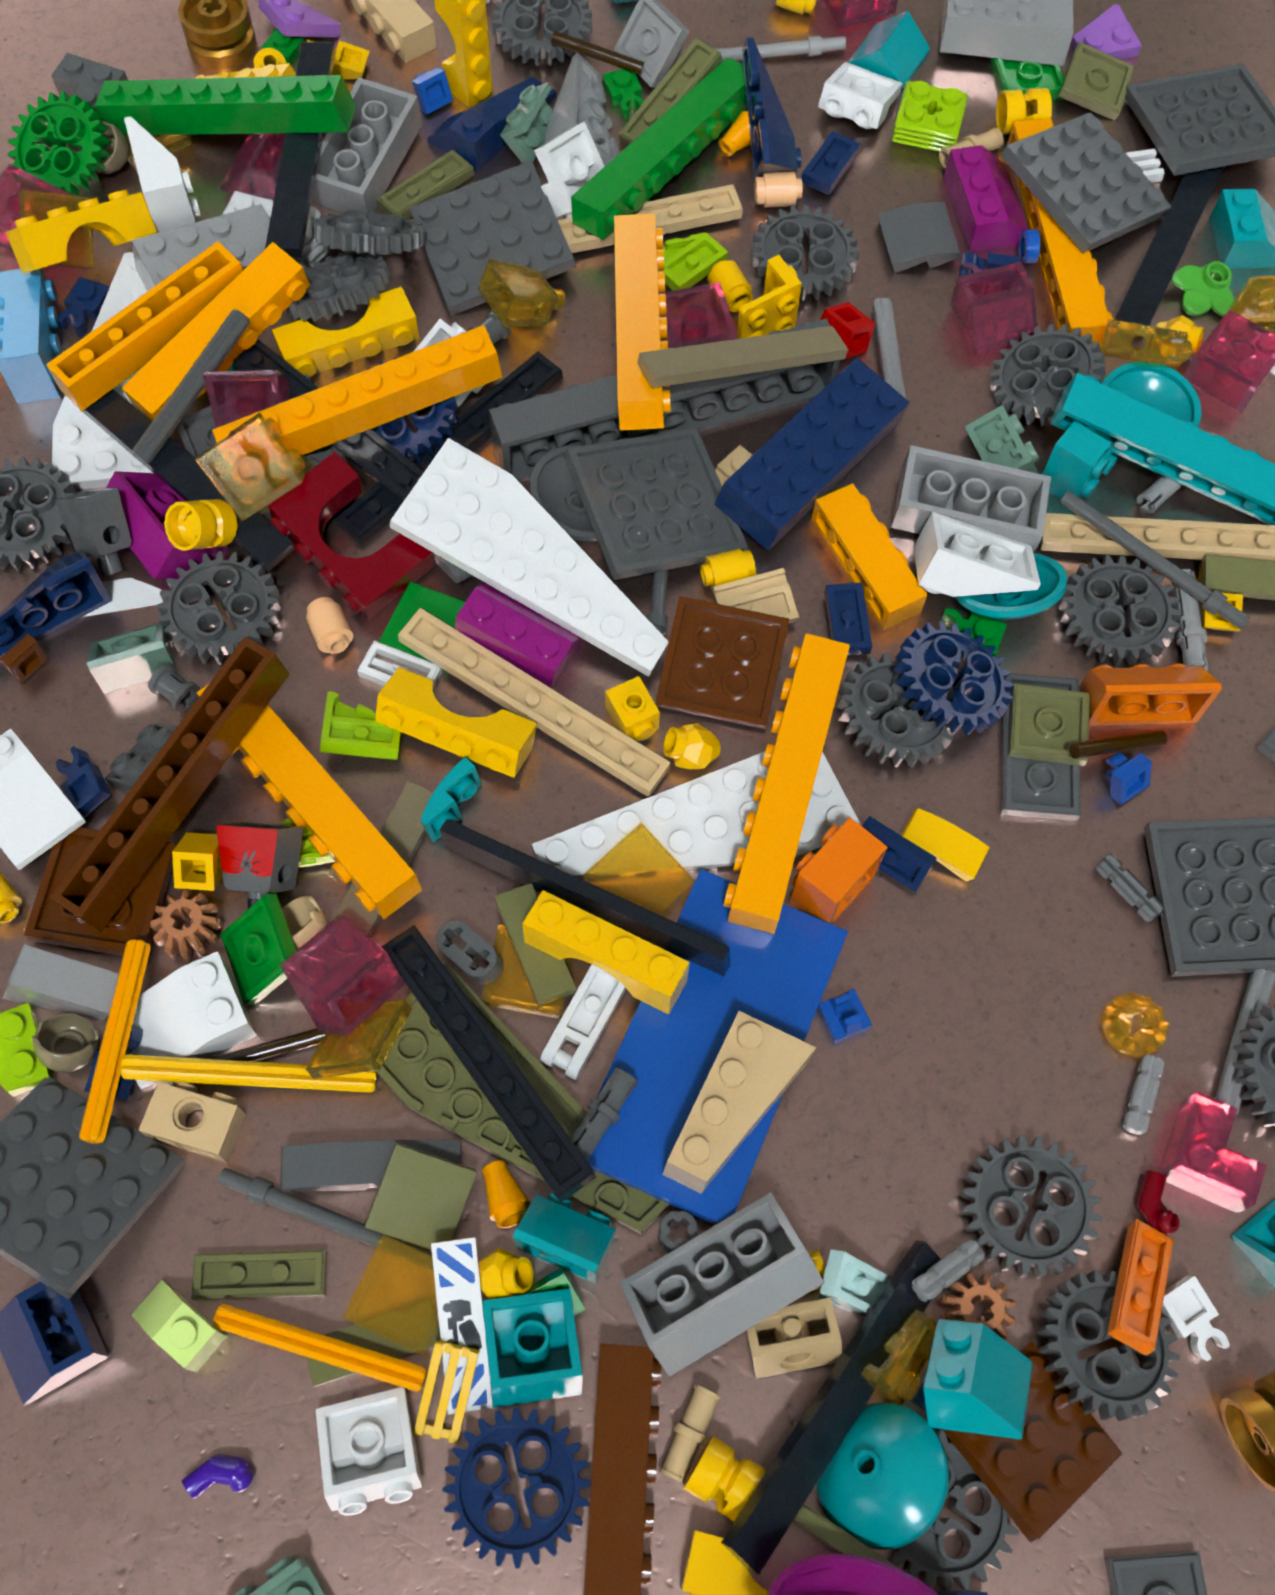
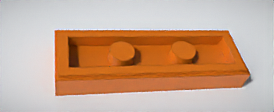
M1135 1219L1128 1225L1107 1334L1147 1356L1155 1351L1174 1239Z

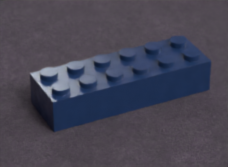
M856 358L724 482L714 505L769 551L814 507L816 499L825 496L898 424L910 402L859 358Z

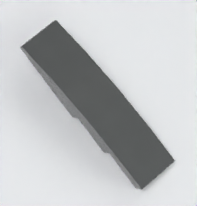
M370 1140L282 1146L280 1191H366L368 1188H378L395 1142L461 1164L460 1140Z

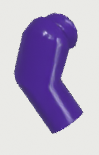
M216 1454L183 1478L182 1484L193 1499L214 1483L230 1485L233 1492H242L252 1483L253 1473L248 1469V1463L242 1457Z

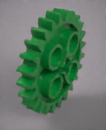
M62 91L58 97L50 92L48 102L39 96L37 98V108L28 104L29 115L27 117L22 114L18 115L22 125L21 127L12 126V130L17 133V138L8 139V142L15 146V149L8 152L7 155L15 160L10 165V169L18 173L15 179L23 184V189L43 201L47 199L56 204L57 200L60 199L64 203H68L69 194L76 199L80 198L79 189L81 187L88 192L90 191L88 184L90 179L96 182L99 181L95 171L97 169L105 170L106 168L100 162V159L109 156V153L102 149V146L110 143V139L103 135L108 128L100 122L103 117L94 110L92 105L75 94L69 96Z

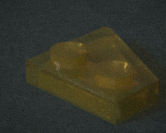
M917 1309L906 1320L901 1330L894 1334L886 1343L885 1351L891 1355L881 1367L878 1368L869 1363L861 1374L885 1403L903 1406L905 1401H910L919 1388V1375L927 1360L929 1361L937 1324L932 1317Z

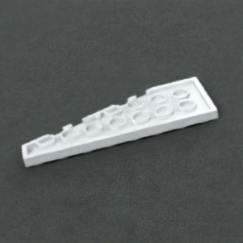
M133 252L123 254L92 331L148 292L136 270ZM135 372L113 389L118 394H120L125 400H127L132 406H134L139 412H141L135 405L132 404V402L122 389V387L137 373ZM65 395L53 423L52 464L57 471H63L76 490L105 488L114 471L153 473L87 415L81 412Z
M449 438L390 520L391 529L648 677L669 643L512 474Z
M765 751L531 844L533 854L536 859L582 880H594V877L620 875V877L635 876V873L656 872L657 875L694 872L701 869L705 871L717 870V867L734 866L739 847L747 849L750 836L743 835L748 813H757L759 802L752 800L758 777L763 779L767 777L769 768L762 766ZM823 752L794 863L802 860L809 852L816 854L823 846L821 843L822 838L834 824L841 827L851 817L861 825Z

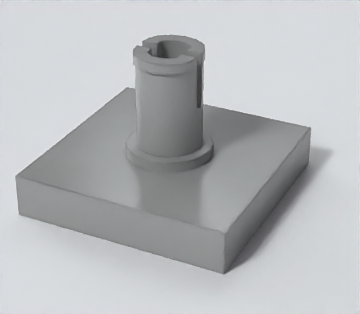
M639 0L613 50L645 62L642 74L639 76L650 87L656 88L668 73L677 54L680 53L690 31L660 1Z

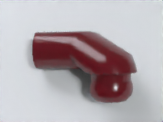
M1147 1170L1137 1200V1208L1147 1225L1165 1235L1173 1234L1179 1228V1217L1171 1210H1168L1161 1201L1167 1177L1159 1172Z

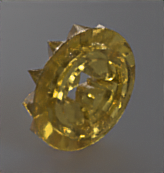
M1134 991L1125 995H1118L1105 1008L1102 1017L1103 1031L1107 1040L1115 1049L1132 1057H1144L1145 1054L1151 1055L1160 1049L1167 1040V1029L1170 1023L1166 1022L1163 1014L1164 1007L1157 1006L1151 1000V996L1137 995ZM1141 1012L1143 1013L1141 1024L1146 1027V1030L1141 1028L1130 1037L1132 1023L1127 1020V1017L1132 1019Z

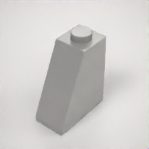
M23 945L15 961L2 999L22 1004L29 1002L32 1006L65 1013H76L80 1016L105 1020L109 1015L119 973Z

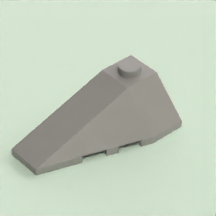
M578 52L571 60L546 128L545 143L585 121L600 157L606 166L618 155L619 148L617 140L610 138L609 129L613 126L612 120L606 115L602 107L607 101L600 74Z

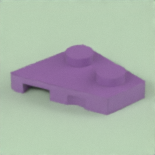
M259 0L258 8L283 36L339 37L341 25L338 22L297 0Z
M1119 4L1110 7L1072 37L1070 44L1072 51L1078 42H1082L1120 60L1138 56L1142 47Z

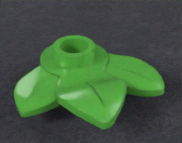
M1214 261L1204 265L1202 268L1187 265L1173 275L1171 283L1185 291L1182 296V308L1186 314L1200 316L1212 308L1218 315L1225 317L1233 308L1234 296L1229 289L1232 273L1225 263Z

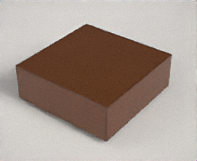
M26 634L0 658V661L9 674L22 684L49 658L39 643L32 636Z

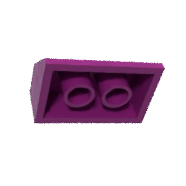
M983 145L951 149L943 179L968 253L1018 246L1021 232L1024 229H1029L1007 166Z
M114 471L106 488L118 489L132 541L131 546L128 548L136 554L146 567L147 572L154 579H179L176 568L179 567L185 571L191 569L189 559L194 560L199 565L203 563L202 557L205 553L212 561L216 559L218 551H222V554L227 552L230 547L229 544L224 547L185 551L175 548L165 533V515L171 505L175 502H184L185 500L154 473Z
M485 582L474 588L456 615L455 629L551 689L583 640Z

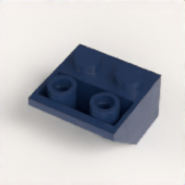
M39 1282L16 1295L0 1312V1352L23 1405L30 1404L109 1357L79 1289L68 1300Z

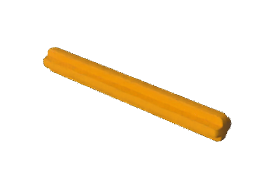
M128 940L126 942L79 1132L80 1140L87 1143H103L106 1138L121 1075V1062L126 1054L151 950L150 944L143 940Z
M220 1304L213 1318L212 1325L217 1329L412 1391H420L426 1379L427 1370L423 1366L233 1306Z

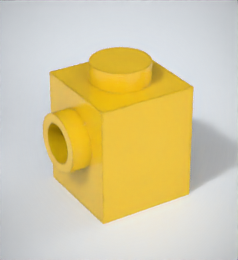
M639 676L605 691V709L617 730L636 741H643L651 737L659 729L660 712Z
M186 832L172 851L174 888L214 891L223 878L217 834Z

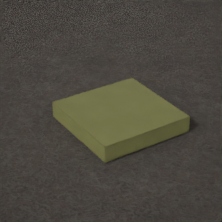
M1078 42L1073 50L1058 96L1115 121L1120 115L1127 94L1126 85L1130 84L1135 66L1082 42Z
M1014 683V687L1011 689L1013 699L1011 700L1008 757L1085 766L1088 757L1074 759L1070 755L1069 748L1073 743L1088 741L1090 693Z
M395 1142L366 1216L364 1228L432 1250V1243L451 1241L477 1175L476 1169Z

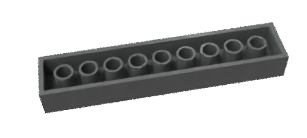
M823 319L816 322H806L800 326L782 331H773L769 334L826 327L830 325L827 319ZM840 360L670 385V387L663 388V390H670L671 412L664 413V428L620 431L617 375L606 376L601 380L582 385H572L567 389L549 394H539L533 398L516 403H506L489 410L494 455L500 468L512 474L519 482L530 479L534 466L542 456L562 446H585L696 427L698 432L810 402L837 377Z

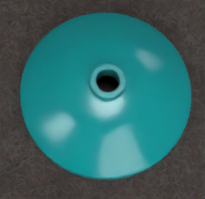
M1149 361L1127 363L1110 372L1102 382L1103 385L1114 390L1129 393L1132 398L1144 404L1160 407L1166 414L1179 420L1190 421L1197 428L1200 425L1201 404L1195 389L1184 376L1166 365Z
M1033 553L1041 583L1038 590L956 596V599L965 608L983 617L1001 620L1026 618L1049 609L1063 597L1067 589V574L1057 561L1045 555Z
M880 1402L865 1405L817 1482L821 1505L828 1519L833 1524L869 1548L885 1550L902 1547L923 1535L941 1512L949 1485L948 1459L942 1441L934 1428L929 1427L928 1422L913 1410L894 1403ZM874 1459L875 1466L873 1471L865 1474L864 1468L866 1463Z

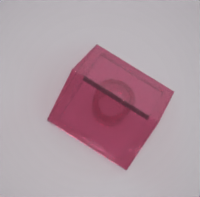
M277 370L205 371L203 374L216 428L290 399L289 381Z

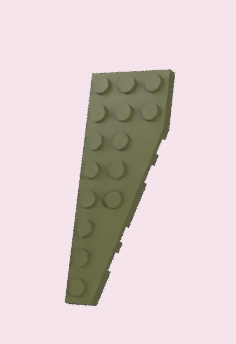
M445 963L446 969L571 1139L588 1112L451 967ZM412 993L352 1044L359 1055L376 1071L379 1077L407 1108L545 1182ZM595 1170L597 1178L571 1196L639 1234H642L670 1206V1204Z

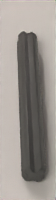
M236 309L230 312L134 446L132 452L136 457L146 463L152 462L249 326L250 321L245 314Z

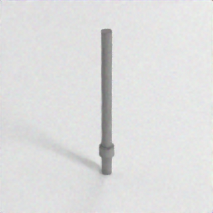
M820 35L808 36L806 40L763 44L757 45V48L762 58L807 54L808 57L821 56L822 52L845 50L846 39L845 36L822 39ZM743 47L716 49L721 52V62L726 58L735 61L743 60ZM683 53L677 54L671 67L676 63V61L681 57Z

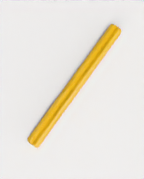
M128 1054L123 1056L120 1069L122 1078L128 1080L368 1093L375 1090L377 1075L373 1068Z

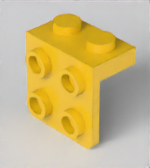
M780 255L767 260L764 295L740 308L737 339L767 335L773 331H782L796 327L802 283L798 279L795 269L791 265H787Z

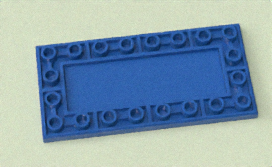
M701 869L676 923L729 946L731 965L723 977L682 958L690 962L688 981L670 1014L668 1015L640 1001L598 1095L607 1084L615 1068L630 1074L636 1079L638 1084L619 1111L620 1119L617 1124H611L588 1160V1163L593 1170L716 1225L735 1214L781 1097L765 1114L752 1133L743 1141L702 1194L662 1175L667 1160L738 1011L804 1041L848 931L785 904L782 905L774 934L727 922L731 908L724 907L723 904L729 883H736Z

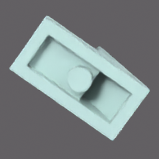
M830 1250L827 1266L823 1273L824 1284L821 1286L819 1299L831 1297L834 1307L867 1316L892 1277L846 1252Z

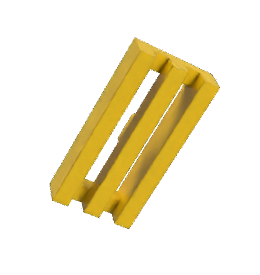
M441 1340L435 1342L413 1434L422 1436L425 1433L431 1435L433 1439L440 1440V1438L449 1439L448 1442L458 1443L480 1350ZM444 1352L451 1355L435 1422L430 1423L427 1422ZM464 1357L468 1358L452 1428L444 1426L459 1359Z

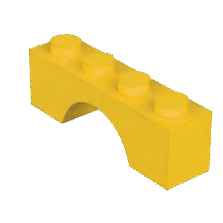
M434 0L435 10L446 23L456 48V53L442 62V69L445 70L451 94L469 108L493 93L486 0Z
M125 189L108 194L110 200L108 202L99 204L98 198H92L77 203L80 210L69 212L67 206L48 211L46 212L48 219L37 221L35 215L16 220L17 228L7 231L6 235L22 273L25 274L66 261L69 238L78 227L91 228L100 232L114 247L157 233L142 192L129 195L128 190Z
M402 286L380 293L378 297L369 298L368 310L363 318L345 329L324 330L313 326L307 320H298L271 329L279 356L301 374L308 373L309 377L333 368L342 367L347 363L365 357L375 356L380 352L404 346L420 339L416 315Z
M400 667L397 668L377 697L376 722L460 757H466L468 760L512 778H515L533 749L537 728L536 722L504 709L484 717H466L455 714L444 708L437 701L433 693L432 680Z
M542 890L522 923L526 944L558 960L574 958L590 963L622 983L632 997L668 1015L688 981L690 962Z
M695 1530L692 1531L680 1587L682 1591L689 1592L690 1595H768L769 1591L761 1587L751 1576L748 1569L721 1543L722 1537Z

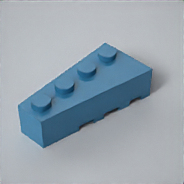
M21 269L0 272V307L2 309L0 310V372L18 404L60 398L59 387L46 366L47 363L62 353L58 335L55 334V328L59 327L58 314L53 306V301L57 300V291L53 280H47L43 269L25 274L22 273Z

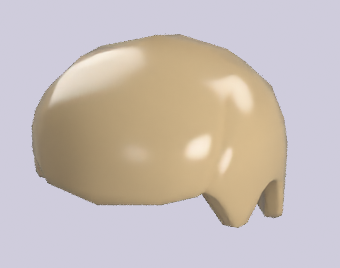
M301 896L290 901L282 908L298 957L318 947L325 938L328 925L326 914L312 896Z

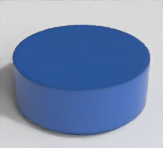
M1024 229L1020 234L1018 252L1019 257H1022V264H1035L1038 261L1040 254V234L1038 229Z

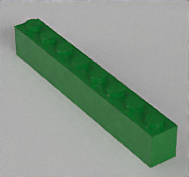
M726 58L571 196L573 224L605 240L614 231V216L632 215L635 211L640 210L650 197L658 193L674 175L679 174L682 168L694 157H697L710 142L716 140L721 132L731 123H734L739 114L747 109L744 65L733 59Z
M341 75L104 81L94 107L105 122L114 124L125 135H128L124 118L130 116L151 135L348 132L356 104Z

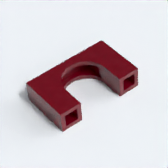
M334 451L267 504L272 517L269 522L282 535L288 536L295 543L293 548L305 563L308 564L312 561L320 569L318 575L330 589L336 586L344 594L342 599L354 614L357 615L361 612L369 621L406 590L409 582L415 583L435 567L434 555L430 550L402 534H398L374 554L361 558L339 555L324 543L323 532L330 518L362 493L359 475Z

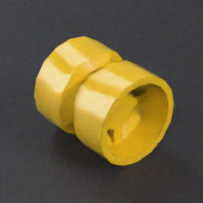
M1048 88L1027 89L1025 94H1023L1021 89L1000 91L998 95L996 125L1002 135L1010 134L1013 121L1051 118L1052 100Z
M221 499L175 502L169 507L165 515V533L172 545L182 551L224 547L230 544L236 536V515L233 508Z
M712 1435L683 1489L704 1503L713 1499L716 1501V1511L734 1522L767 1470L748 1457L738 1460L735 1458V1449Z

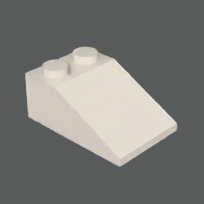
M131 116L125 117L124 120L142 191L157 233L195 223V218L201 217L196 196L189 197L188 195L189 193H194L188 171L181 173L177 158Z
M935 512L930 514L913 547L918 585L933 594L943 593L956 597L1038 590L1041 585L1031 545Z
M10 728L0 735V848L15 867L21 870L86 823V821Z
M218 951L177 969L139 996L132 1026L141 1029L143 1035L140 1044L132 1051L131 1055L209 1059L257 1036L231 971ZM136 1080L140 1089L159 1082Z

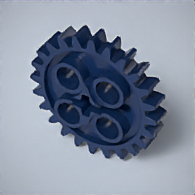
M456 396L408 414L410 423L418 430L416 433L411 431L403 417L374 427L372 430L409 459V457L414 456L416 461L420 463L422 462V452L425 451L429 455L434 456L432 446L434 444L438 446L444 445L445 442L442 435H453L450 424L457 423L458 421L454 412L458 410L455 400ZM425 412H429V413H428L427 415H425V416H420L421 414H423V413H425ZM395 432H400L395 436H391Z
M939 621L935 627L930 623H926L922 630L916 628L900 646L901 650L895 656L899 663L894 668V671L901 674L896 684L907 687L902 697L904 699H914L915 703L911 709L916 711L922 708L925 711L923 716L925 722L931 717L935 718L937 729L940 730L945 723L949 724L951 734H955L960 728H962L965 735H970L974 729L978 733H982L987 727H993L1009 709L1007 705L1013 699L1008 692L1014 685L1005 680L1011 672L1010 670L1000 668V665L1005 660L1004 657H994L992 653L996 647L994 645L983 646L984 636L982 635L976 639L972 638L971 628L969 627L961 633L957 623H953L948 630L942 621Z
M514 1407L511 1421H506L501 1411L497 1410L495 1412L496 1425L492 1427L480 1418L478 1423L481 1434L475 1436L465 1431L463 1434L469 1444L468 1448L464 1450L453 1447L452 1449L455 1456L461 1460L459 1466H445V1471L456 1478L455 1483L442 1487V1491L455 1494L456 1501L450 1503L444 1509L445 1512H459L460 1518L451 1529L457 1531L465 1527L467 1528L469 1533L464 1540L463 1546L468 1547L478 1540L481 1543L478 1554L479 1559H483L492 1549L496 1551V1566L500 1567L507 1554H512L515 1568H520L523 1555L529 1553L532 1561L537 1565L540 1563L541 1548L545 1547L552 1556L557 1555V1548L554 1542L557 1537L568 1543L572 1541L571 1535L566 1529L568 1523L582 1526L583 1521L574 1511L576 1507L589 1506L590 1502L579 1496V1489L591 1486V1481L579 1478L578 1472L585 1469L589 1463L585 1460H574L573 1455L579 1451L581 1444L578 1442L567 1446L564 1441L568 1437L570 1429L565 1427L557 1434L554 1433L552 1430L555 1417L552 1415L543 1425L538 1424L537 1409L532 1410L527 1421L522 1420L519 1407ZM530 1442L541 1443L546 1450L545 1462L541 1467L534 1470L527 1469L521 1461L522 1449ZM506 1444L512 1446L519 1477L521 1479L528 1478L530 1481V1487L523 1490L532 1523L530 1529L523 1527L517 1497L515 1494H507L505 1491V1486L512 1482L503 1449ZM487 1456L496 1457L502 1465L501 1476L493 1484L483 1483L477 1475L478 1464ZM543 1488L552 1489L559 1499L558 1509L550 1517L539 1516L533 1508L534 1496ZM498 1503L508 1504L514 1512L513 1525L505 1532L496 1531L489 1522L490 1511Z

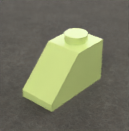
M163 1279L131 1314L157 1345L184 1369L194 1372L199 1371L227 1337L224 1332L215 1328L208 1318Z

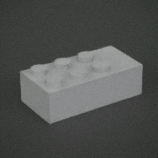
M945 0L941 18L940 52L1064 66L1074 32L1073 0Z
M358 77L350 91L356 104V109L348 132H327L321 142L311 203L338 212L350 210L375 212L378 207L377 198L385 194L422 126L417 95Z
M262 204L131 240L136 270L147 291H149L217 241L241 263L244 270L265 250L270 219Z
M910 445L900 472L890 528L921 534L930 514L935 512L1031 545L1034 553L1043 537L1051 476Z
M772 1192L621 1281L620 1284L649 1348L670 1377L824 1284V1281Z

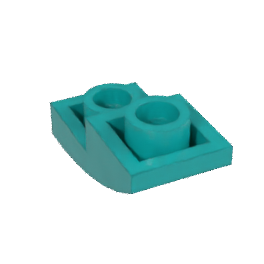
M466 757L455 765L440 782L423 811L420 822L428 838L433 843L442 836L440 828L446 819L457 823L463 819L457 805L462 801L464 802L472 798L477 789L482 785L476 767Z

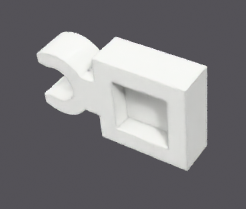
M1187 1274L1165 1289L1162 1313L1165 1318H1170L1171 1322L1169 1324L1178 1337L1185 1338L1191 1335L1190 1347L1197 1358L1205 1361L1212 1359L1205 1347L1206 1341L1210 1337L1213 1338L1217 1347L1226 1349L1230 1346L1225 1333L1213 1328L1209 1322L1219 1314L1196 1276Z

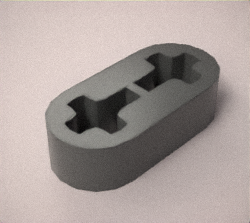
M452 920L445 923L439 929L436 937L438 948L474 981L480 984H488L500 976L504 966L503 958L468 925L459 920ZM456 935L467 944L463 950L451 942L452 937ZM476 954L489 962L488 967L483 969L473 960Z

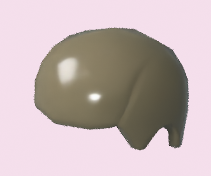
M100 121L108 128L103 135L110 139V143L102 146V149L107 151L109 156L100 159V162L106 167L105 170L97 169L95 172L111 174L119 171L126 163L130 147L128 139L122 130L114 124Z
M76 1013L57 1014L45 1021H40L35 1035L32 1036L34 1053L43 1066L55 1072H73L84 1068L95 1056L100 1040L99 1031L93 1023Z

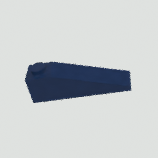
M753 37L746 38L742 53L754 181L755 177H763L764 173L795 171L796 174L797 168H801L800 147H795V136Z
M531 77L447 118L427 137L428 142L445 153L453 149L473 166L474 171L478 172L507 144L500 134L507 124L506 118L519 104L520 94L531 85L536 87L544 83ZM551 89L545 99L548 104L557 97V91Z
M82 550L73 555L66 556L58 563L48 567L0 612V658L26 634H29L38 641L112 601L93 565Z

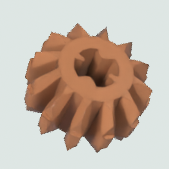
M184 889L180 900L168 894L167 901L169 905L167 907L155 906V912L160 918L150 921L151 928L157 932L153 939L158 946H165L164 951L167 955L174 957L180 952L183 959L189 960L194 949L200 955L206 954V948L203 946L206 942L218 944V938L213 932L222 929V922L216 917L219 914V909L215 903L208 904L209 900L205 894L200 892L193 898L191 892ZM187 922L190 926L186 928L183 923Z
M967 1272L963 1277V1283L957 1280L949 1286L954 1295L945 1294L941 1297V1303L952 1308V1311L942 1314L941 1319L981 1323L1006 1340L1008 1334L1003 1326L1015 1325L1016 1318L1005 1313V1310L1014 1307L1016 1303L1011 1298L1002 1300L1000 1295L1007 1288L1005 1283L1001 1282L994 1288H991V1274H982L978 1282L973 1272ZM981 1302L985 1307L981 1313L982 1317L975 1319L971 1314L975 1308L974 1304Z

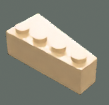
M738 1011L667 1160L662 1175L702 1194L743 1141L760 1123L765 1114L808 1064L816 1047Z

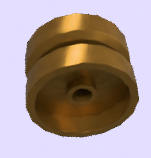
M246 0L180 1L178 8L179 18L190 56L198 65L213 70H227L247 62L254 54L257 41Z
M1274 1370L1257 1379L1253 1390L1248 1387L1241 1388L1222 1398L1220 1411L1228 1435L1240 1457L1259 1481L1275 1493Z

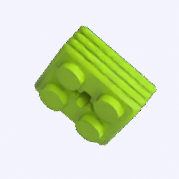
M907 81L896 118L892 141L938 152L944 147L956 144L968 94L954 87L945 89L931 86L925 81Z

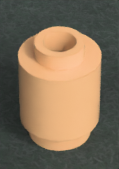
M795 171L764 173L763 177H755V204H763L764 208L796 206V200L802 199V179L796 178Z
M329 597L318 598L308 605L306 621L318 649L331 654L344 651L352 642L353 633L341 606Z

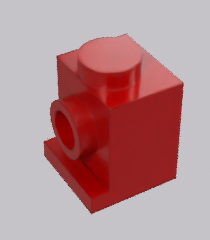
M850 302L824 309L820 320L827 319L829 325L834 327L848 348L845 359L866 353L876 323Z

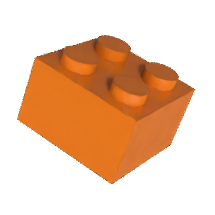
M851 817L841 827L834 824L821 840L822 848L815 855L809 852L803 857L795 869L798 874L791 882L794 889L790 901L803 912L830 924L835 922L876 876L888 848Z

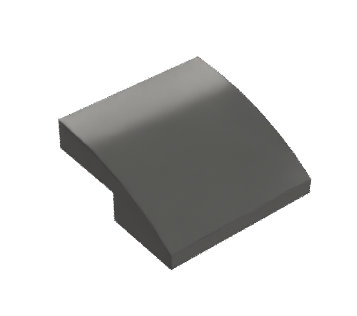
M945 202L911 204L877 214L895 273L926 261L929 269L962 257Z

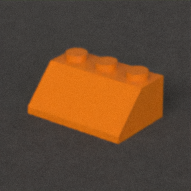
M1140 664L1130 668H1113L1109 665H1102L1089 669L1080 684V692L1090 693L1089 726L1197 723L1222 691L1221 682L1202 666L1187 667L1185 664H1173L1168 667H1150Z

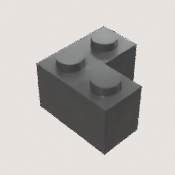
M69 53L65 55L52 74L59 96L62 91L69 96L75 94L93 107L104 81L128 80L123 70Z

